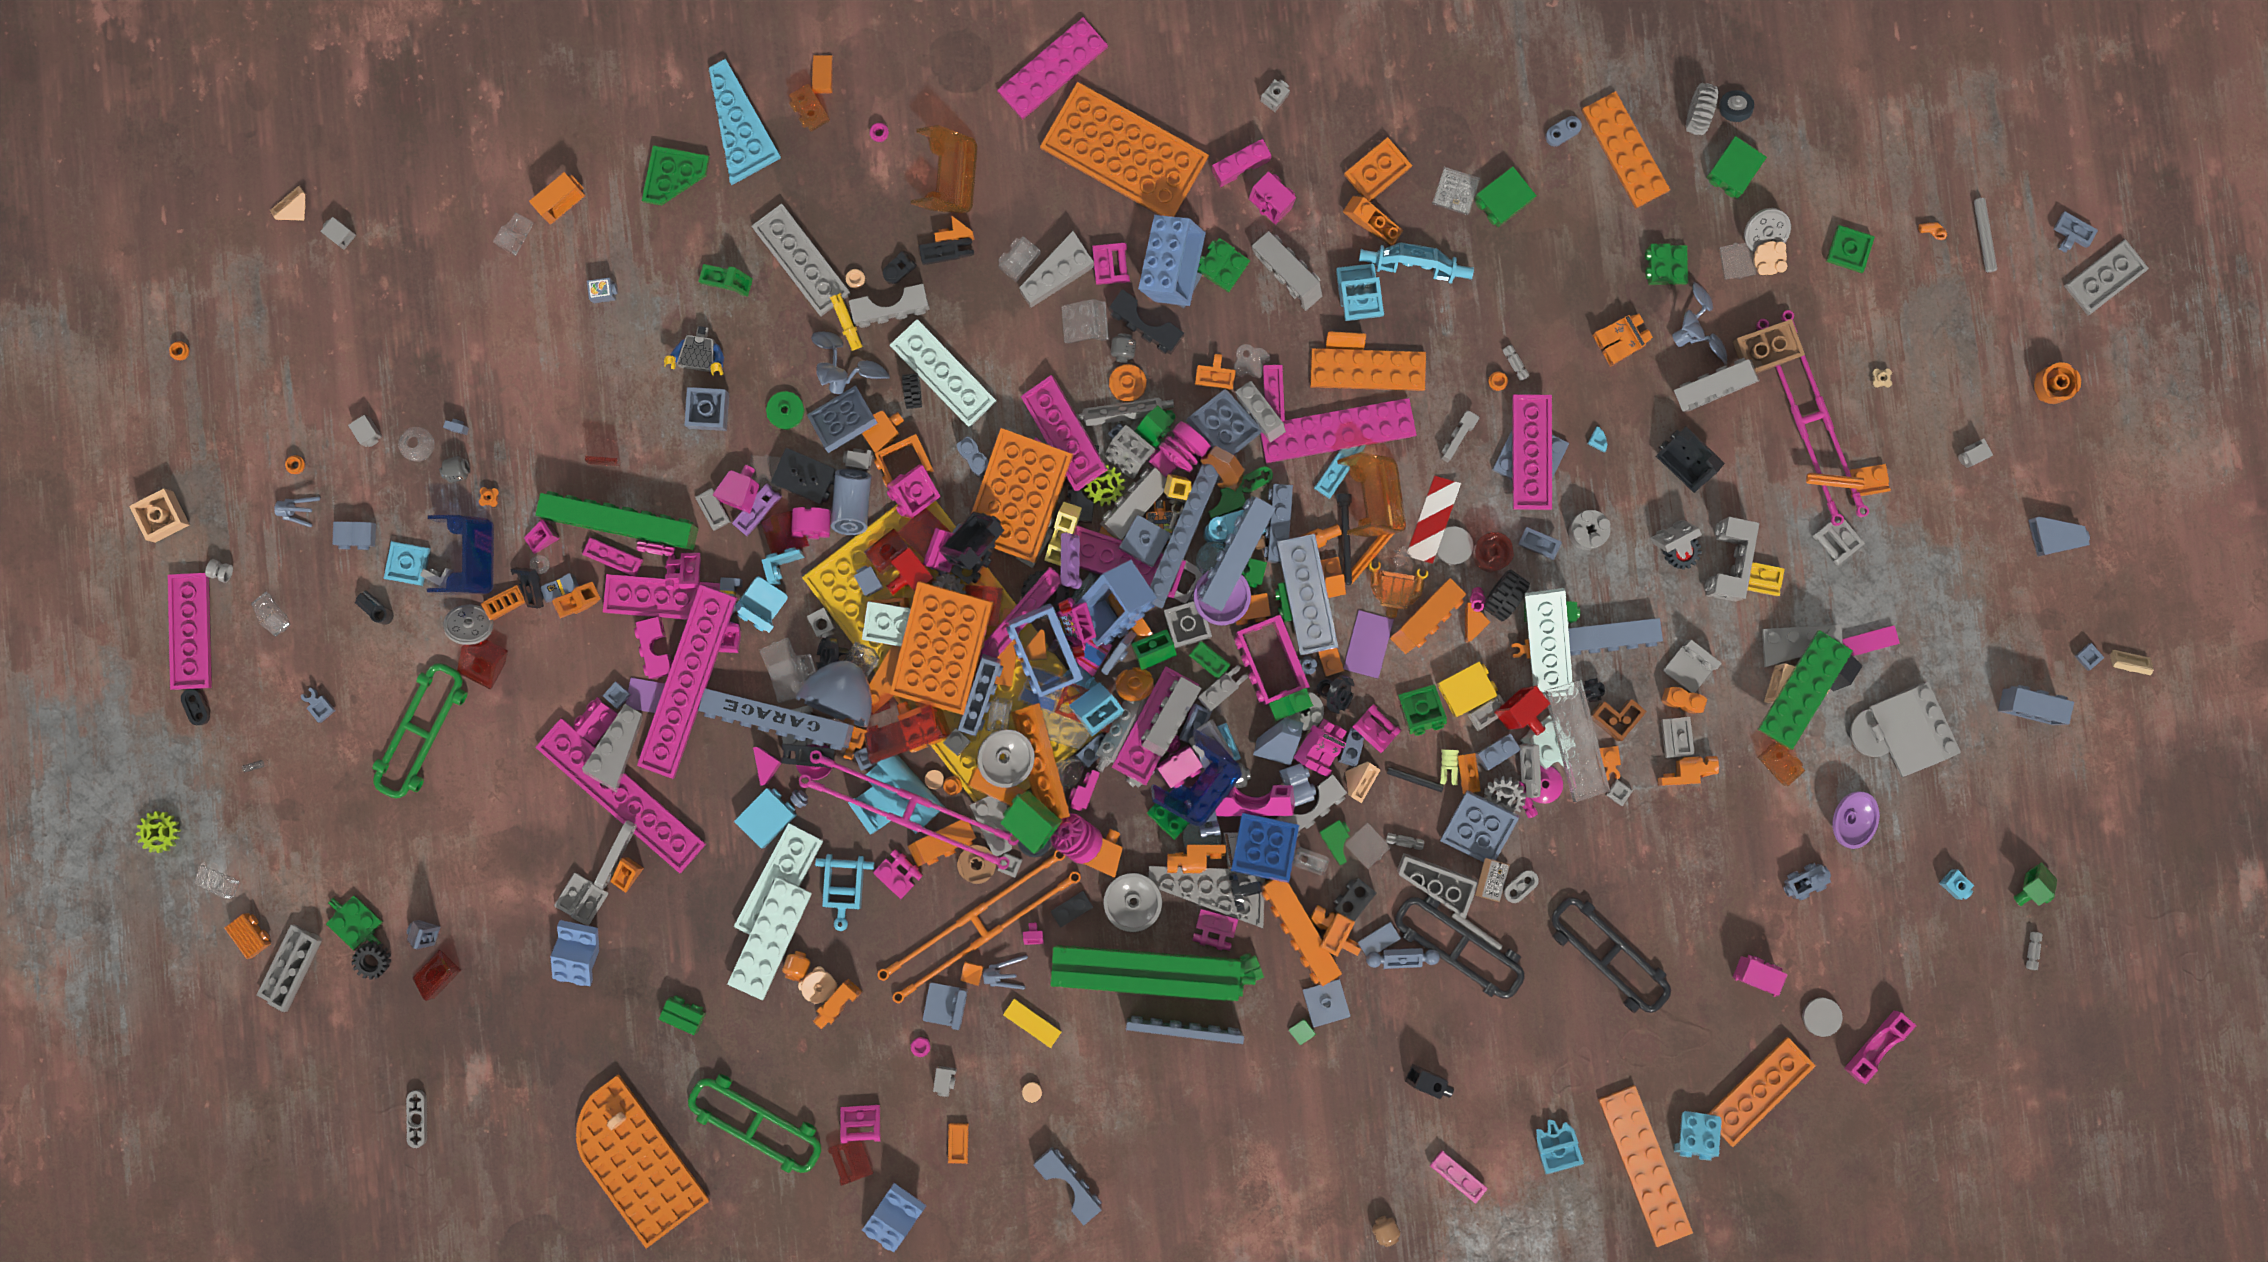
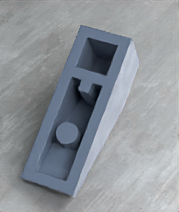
M420 920L413 921L407 929V941L415 949L434 946L440 926Z

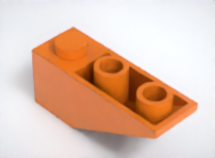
M1353 196L1343 210V213L1356 224L1391 246L1395 244L1403 232L1401 228L1364 197Z

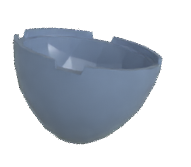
M838 661L819 669L806 680L795 697L798 700L800 698L805 699L804 704L843 721L849 718L854 720V725L868 727L872 711L871 690L864 672L855 663Z

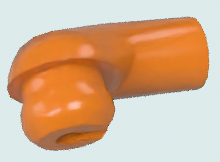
M1937 222L1923 223L1918 226L1919 233L1929 232L1939 240H1944L1947 237L1946 230Z

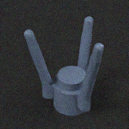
M320 497L277 501L274 510L276 516H282L283 520H290L312 527L311 523L291 517L295 511L312 512L311 508L295 507L294 503L319 501Z
M1024 955L999 964L989 965L988 969L983 970L984 984L1025 989V986L998 982L1004 978H1016L1017 975L1000 974V970L996 969L1025 960L1028 956Z

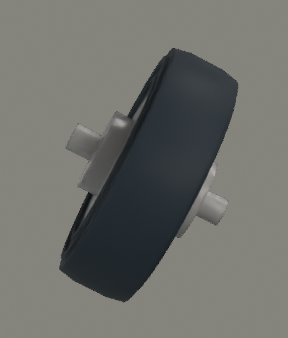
M1740 90L1725 93L1719 103L1720 114L1732 122L1747 120L1754 110L1753 98L1748 93Z

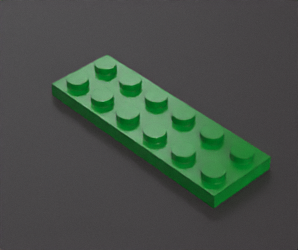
M1817 630L1759 725L1758 730L1786 748L1793 750L1853 650L1824 632Z

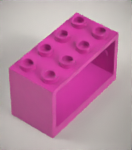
M1281 615L1236 633L1234 641L1237 649H1242L1244 655L1241 656L1244 666H1248L1251 673L1248 676L1252 685L1256 684L1258 691L1255 693L1259 703L1263 702L1266 705L1310 687ZM1273 624L1298 687L1289 691L1284 690L1279 695L1268 699L1243 635Z

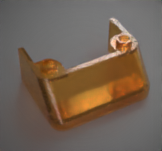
M940 125L918 128L916 133L930 137V150L933 154L939 156L936 192H928L925 198L911 200L910 204L930 211L970 212L973 207L977 160L976 141L969 136Z
M1359 452L1337 460L1338 464L1350 466L1351 477L1355 481L1362 483L1366 518L1360 519L1358 527L1347 530V534L1371 537L1404 531L1406 529V520L1396 461L1390 457Z

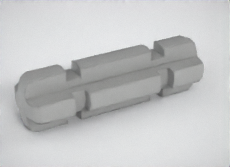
M1512 345L1505 347L1503 353L1506 357L1508 356V361L1513 370L1518 373L1517 377L1519 380L1522 381L1528 378L1529 373L1523 368L1524 364L1518 354H1515L1514 347Z
M1388 833L1386 837V842L1389 844L1396 843L1399 846L1414 847V849L1422 850L1424 847V840L1421 839L1414 840L1411 837L1396 836V834Z
M2031 932V942H2029L2027 955L2029 961L2026 963V968L2038 970L2039 962H2037V959L2040 958L2041 944L2039 943L2042 941V933Z

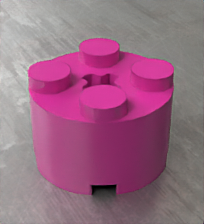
M805 507L793 508L792 537H803L805 535L808 536V539L830 538L831 511L812 507L811 509H805Z

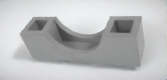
M923 284L904 288L900 301L890 307L877 306L867 296L849 300L855 326L860 328L868 327L873 322H878L879 324L886 323L889 319L895 317L896 319H904L908 317V314H925L926 310H930Z
M1332 774L1316 786L1318 800L1311 811L1300 815L1278 816L1275 820L1299 825V836V831L1304 827L1306 829L1311 827L1315 823L1314 819L1317 816L1323 817L1330 811L1329 807L1332 804L1338 805L1345 800L1344 795L1347 792Z

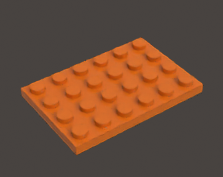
M1000 428L972 512L985 513L988 516L993 515L1001 521L1000 525L1005 531L994 542L996 544L995 549L1036 563L1074 454Z
M919 581L913 598L890 694L964 715L993 602Z

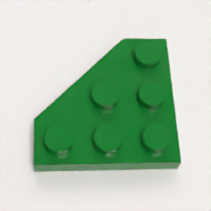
M653 146L642 202L660 206L664 205L706 177L710 157Z

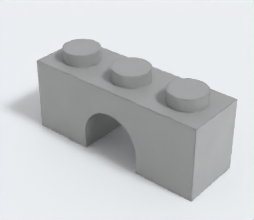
M1252 381L1235 391L1239 403L1248 414L1251 413L1259 429L1269 442H1272L1286 432L1283 422Z

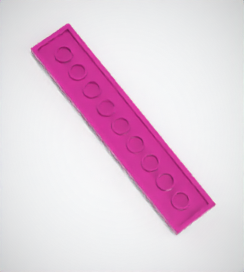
M702 584L699 586L637 766L672 779L675 778L698 713L701 698L707 687L738 597Z
M563 718L554 725L535 747L622 824H625L627 820L635 823L637 827L634 834L677 872L682 873L705 847L706 843L625 772L621 778L617 793L583 773L582 768L596 747L579 735Z

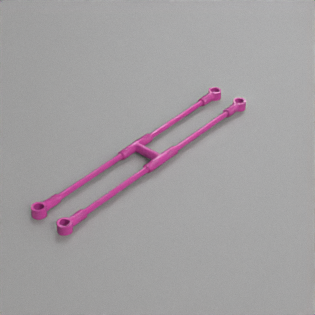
M1786 310L1781 315L1783 322L1790 320L1785 318V314H1788L1793 321L1794 313L1792 311ZM1759 320L1756 324L1757 330L1765 329L1760 326L1761 322L1765 324V328H1768V320ZM1805 355L1801 356V360L1816 396L1815 400L1819 412L1804 417L1801 416L1781 365L1776 366L1791 405V412L1800 435L1804 439L1816 473L1822 474L1809 441V434L1805 424L1823 419L1825 427L1831 435L1847 477H1852L1835 435L1831 417L1823 397L1820 396ZM1821 485L1832 516L1831 524L1839 526L1844 522V517L1839 514L1827 486ZM1851 488L1857 507L1856 515L1861 518L1867 516L1869 508L1864 505L1857 489ZM1860 508L1865 510V514L1860 513ZM1835 517L1840 519L1839 523L1835 522Z
M817 750L811 752L810 761L812 763H821L831 768L840 769L898 793L897 795L908 799L909 803L901 817L824 787L823 784L811 780L810 776L806 774L799 778V785L801 787H810L820 792L824 791L887 817L888 820L917 832H923L981 856L984 860L996 864L1001 870L1008 868L1010 862L1007 857L1000 858L988 852L984 853L923 828L922 825L910 821V817L918 803L992 832L994 835L1007 840L1010 845H1016L1019 842L1018 839L1014 842L1011 841L1010 837L1014 836L1013 834L998 828H992L934 804L932 801L902 788L898 789L835 763L834 760L822 756L821 752ZM818 755L820 758L815 760L812 756ZM805 778L808 779L809 782L804 784L801 782V780ZM1000 861H1006L1007 865L1002 866Z

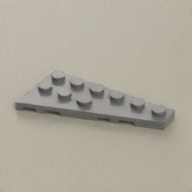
M1149 866V878L1157 885L1159 890L1263 928L1264 898L1261 893L1243 897L1245 911L1237 912L1231 890V880H1229L1228 876L1229 869L1206 868V871L1202 873H1183L1182 868L1178 867L1177 873H1167V867ZM1235 872L1239 885L1261 881V883L1265 882L1263 877Z

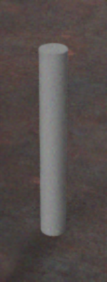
M1456 912L1452 914L1451 917L1500 951L1502 948L1500 943L1466 918L1464 919Z

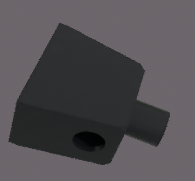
M1412 1063L1405 1079L1406 1083L1438 1099H1441L1443 1095L1448 1098L1453 1095L1454 1087L1448 1085L1446 1079Z

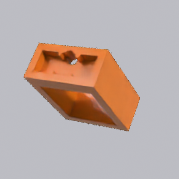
M563 172L529 202L551 225L585 197L581 191L584 188L573 175L568 176Z
M916 434L874 453L876 456L874 462L878 470L882 469L885 475L882 477L885 485L893 481L883 458L912 444L927 474L934 471Z

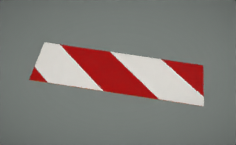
M1434 476L1406 556L1433 564L1461 483Z

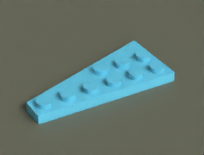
M724 59L711 66L709 71L730 184L733 185L779 160L781 157L729 64Z

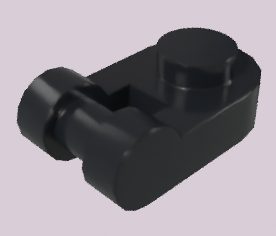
M902 251L885 266L883 277L889 284H896L908 275L917 264L908 258V254L905 251ZM901 262L905 265L902 270L898 266Z

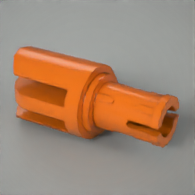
M1335 524L1324 530L1317 528L1301 536L1315 534L1317 546L1320 548L1325 546L1328 540L1342 535L1339 525Z

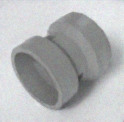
M211 559L206 567L205 575L212 579L218 578L219 581L227 583L232 576L233 566L227 563L221 564L220 561Z

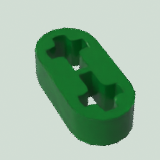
M1260 467L1243 476L1242 483L1240 484L1242 492L1251 493L1267 485L1273 478L1272 470L1268 467ZM1261 471L1269 473L1267 476L1268 480L1264 478L1257 480V477L1261 475ZM1244 480L1248 482L1255 481L1251 484V489L1243 488Z

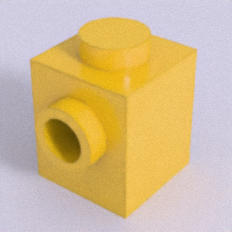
M1168 474L1164 493L1168 497L1187 500L1191 492V481L1186 477Z

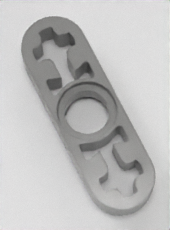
M415 1090L410 1092L406 1098L407 1143L412 1148L421 1147L427 1141V1096L422 1090ZM417 1094V1097L421 1098V1101L417 1102V1108L421 1107V1110L412 1111V1108L416 1107V1101H413L412 1098ZM417 1113L422 1117L420 1124L413 1123V1114ZM422 1127V1129L418 1130L417 1133L416 1130H412V1128ZM416 1134L418 1135V1137H421V1140L418 1141V1143L416 1140H413V1137L416 1136Z

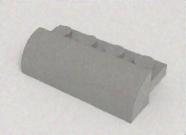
M291 924L257 996L268 1001L267 1004L274 1008L287 1012L323 939L315 933H310L297 925Z

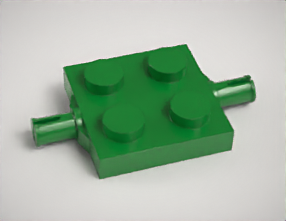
M353 895L343 905L335 898L328 902L336 912L326 925L352 950L355 951L366 941H371V944L376 941L377 946L381 943L374 936V933L383 921L357 896Z

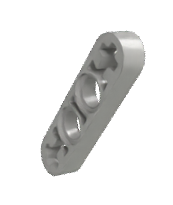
M629 820L625 822L594 882V885L602 890L609 883L637 827L635 823Z

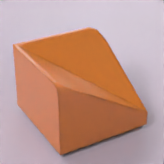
M965 961L960 980L979 986L984 966Z

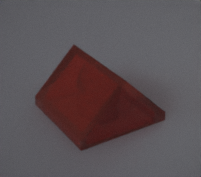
M793 511L775 514L761 522L771 554L777 553V555H780L790 548L800 550L809 546L805 535L803 537H792Z
M893 528L865 550L864 553L877 571L883 575L894 566L891 561L909 547Z
M439 950L416 973L413 980L422 998L428 1001L434 999L459 974L461 969Z

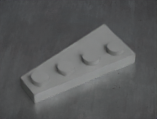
M1842 626L1762 629L1764 667L1801 657L1817 630L1824 632L1843 644Z

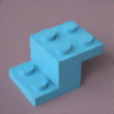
M1366 264L1336 268L1340 305L1344 308L1345 321L1383 317L1379 277L1376 278L1375 265Z

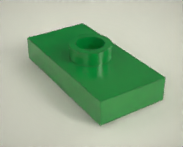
M1202 641L1189 654V657L1218 680L1230 666L1227 661Z

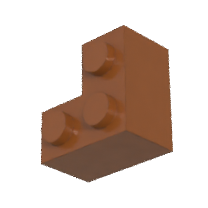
M1633 699L1627 700L1618 711L1603 701L1595 707L1588 717L1618 742L1624 740L1647 711Z

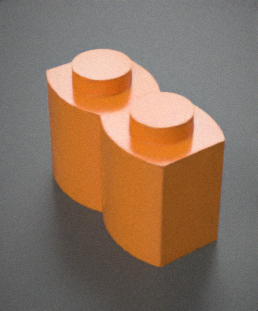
M1680 687L1665 688L1661 701L1669 707H1680L1687 713L1695 714L1704 712L1707 698L1698 693H1688Z

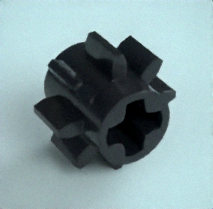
M1598 678L1584 681L1585 684L1581 687L1583 698H1588L1589 703L1602 700L1601 697L1605 695L1604 684L1598 682Z

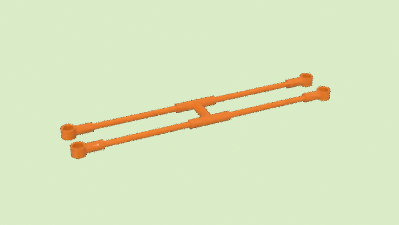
M1056 850L1051 857L1042 862L1033 871L987 902L978 905L956 920L955 924L902 960L896 961L886 969H881L878 972V978L885 981L893 972L901 968V965L970 920L981 934V937L972 942L969 947L916 983L910 984L902 991L895 992L893 994V1001L901 1003L905 997L917 990V987L973 949L979 948L982 944L1002 932L1005 927L1058 891L1064 890L1071 884L1079 882L1081 879L1080 874L1076 871L1072 872L1068 878L1057 884L1056 888L990 931H987L977 916L988 909V906L1044 868L1047 869L1055 862L1063 860L1066 855L1059 859L1056 856L1058 852ZM1072 874L1079 876L1077 881L1072 880ZM881 971L887 973L886 978L880 976ZM901 994L902 1000H896L895 995Z

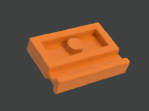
M1886 464L1849 470L1852 477L1864 479V487L1857 489L1860 496L1891 491Z

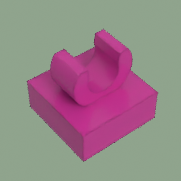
M1029 923V932H1023L1024 945L1044 944L1043 931H1037V923Z

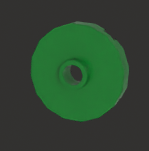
M784 391L778 392L770 398L767 403L766 413L771 424L779 429L788 430L801 423L804 418L805 409L797 395ZM784 407L788 408L787 413H782Z

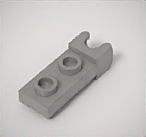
M1469 410L1463 414L1458 423L1460 428L1456 426L1451 435L1453 437L1450 444L1446 443L1441 451L1444 454L1441 458L1447 463L1451 460L1467 431H1471L1480 418Z

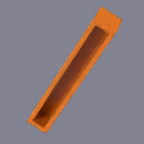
M1272 879L1262 883V897L1265 901L1269 900L1272 905L1270 907L1272 914L1276 918L1279 917L1282 922L1280 924L1281 929L1285 934H1289L1292 939L1290 944L1295 951L1298 950L1301 954L1299 959L1305 968L1308 967L1311 971L1309 976L1314 984L1318 983V985L1324 986L1342 975L1331 954L1320 948L1322 939L1289 883Z

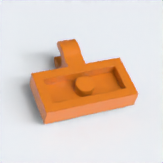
M1215 354L1213 367L1198 365L1195 385L1233 390L1236 370L1221 368L1222 355Z

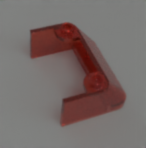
M932 705L921 708L922 713L878 728V725L867 728V733H864L870 764L948 737L951 732L943 710L937 707L932 708Z

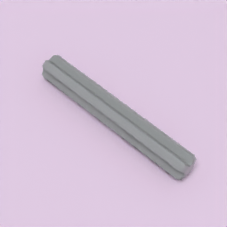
M1978 198L1974 200L1985 271L1994 272L1997 270V263L1986 199Z

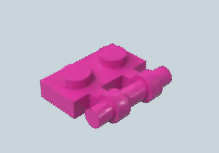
M681 553V559H676L675 555L668 556L665 566L667 574L664 580L666 589H674L676 582H679L680 589L699 588L700 553ZM680 569V573H675V570Z
M895 849L890 855L896 860L891 863L888 859H885L873 874L902 899L914 886L909 879L914 876L919 881L923 874L918 871L919 868L916 865L913 866L906 859L903 853L900 854ZM900 864L908 871L906 875L897 869Z
M1201 909L1196 928L1202 929L1203 932L1202 935L1194 933L1192 941L1199 942V945L1202 946L1210 945L1216 947L1217 950L1222 951L1224 949L1230 951L1232 943L1225 942L1226 936L1234 938L1238 919ZM1209 932L1220 934L1219 939L1208 937Z

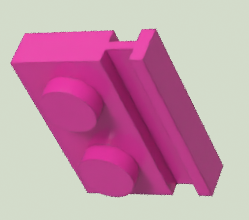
M938 528L935 529L923 565L950 573L953 564H950L939 550L954 533Z

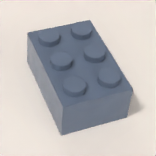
M2018 685V687L2011 686L2009 689H2003L1998 712L2050 725H2069L2074 702L2069 701L2068 697L2063 695L2051 696L2047 691H2030V687Z

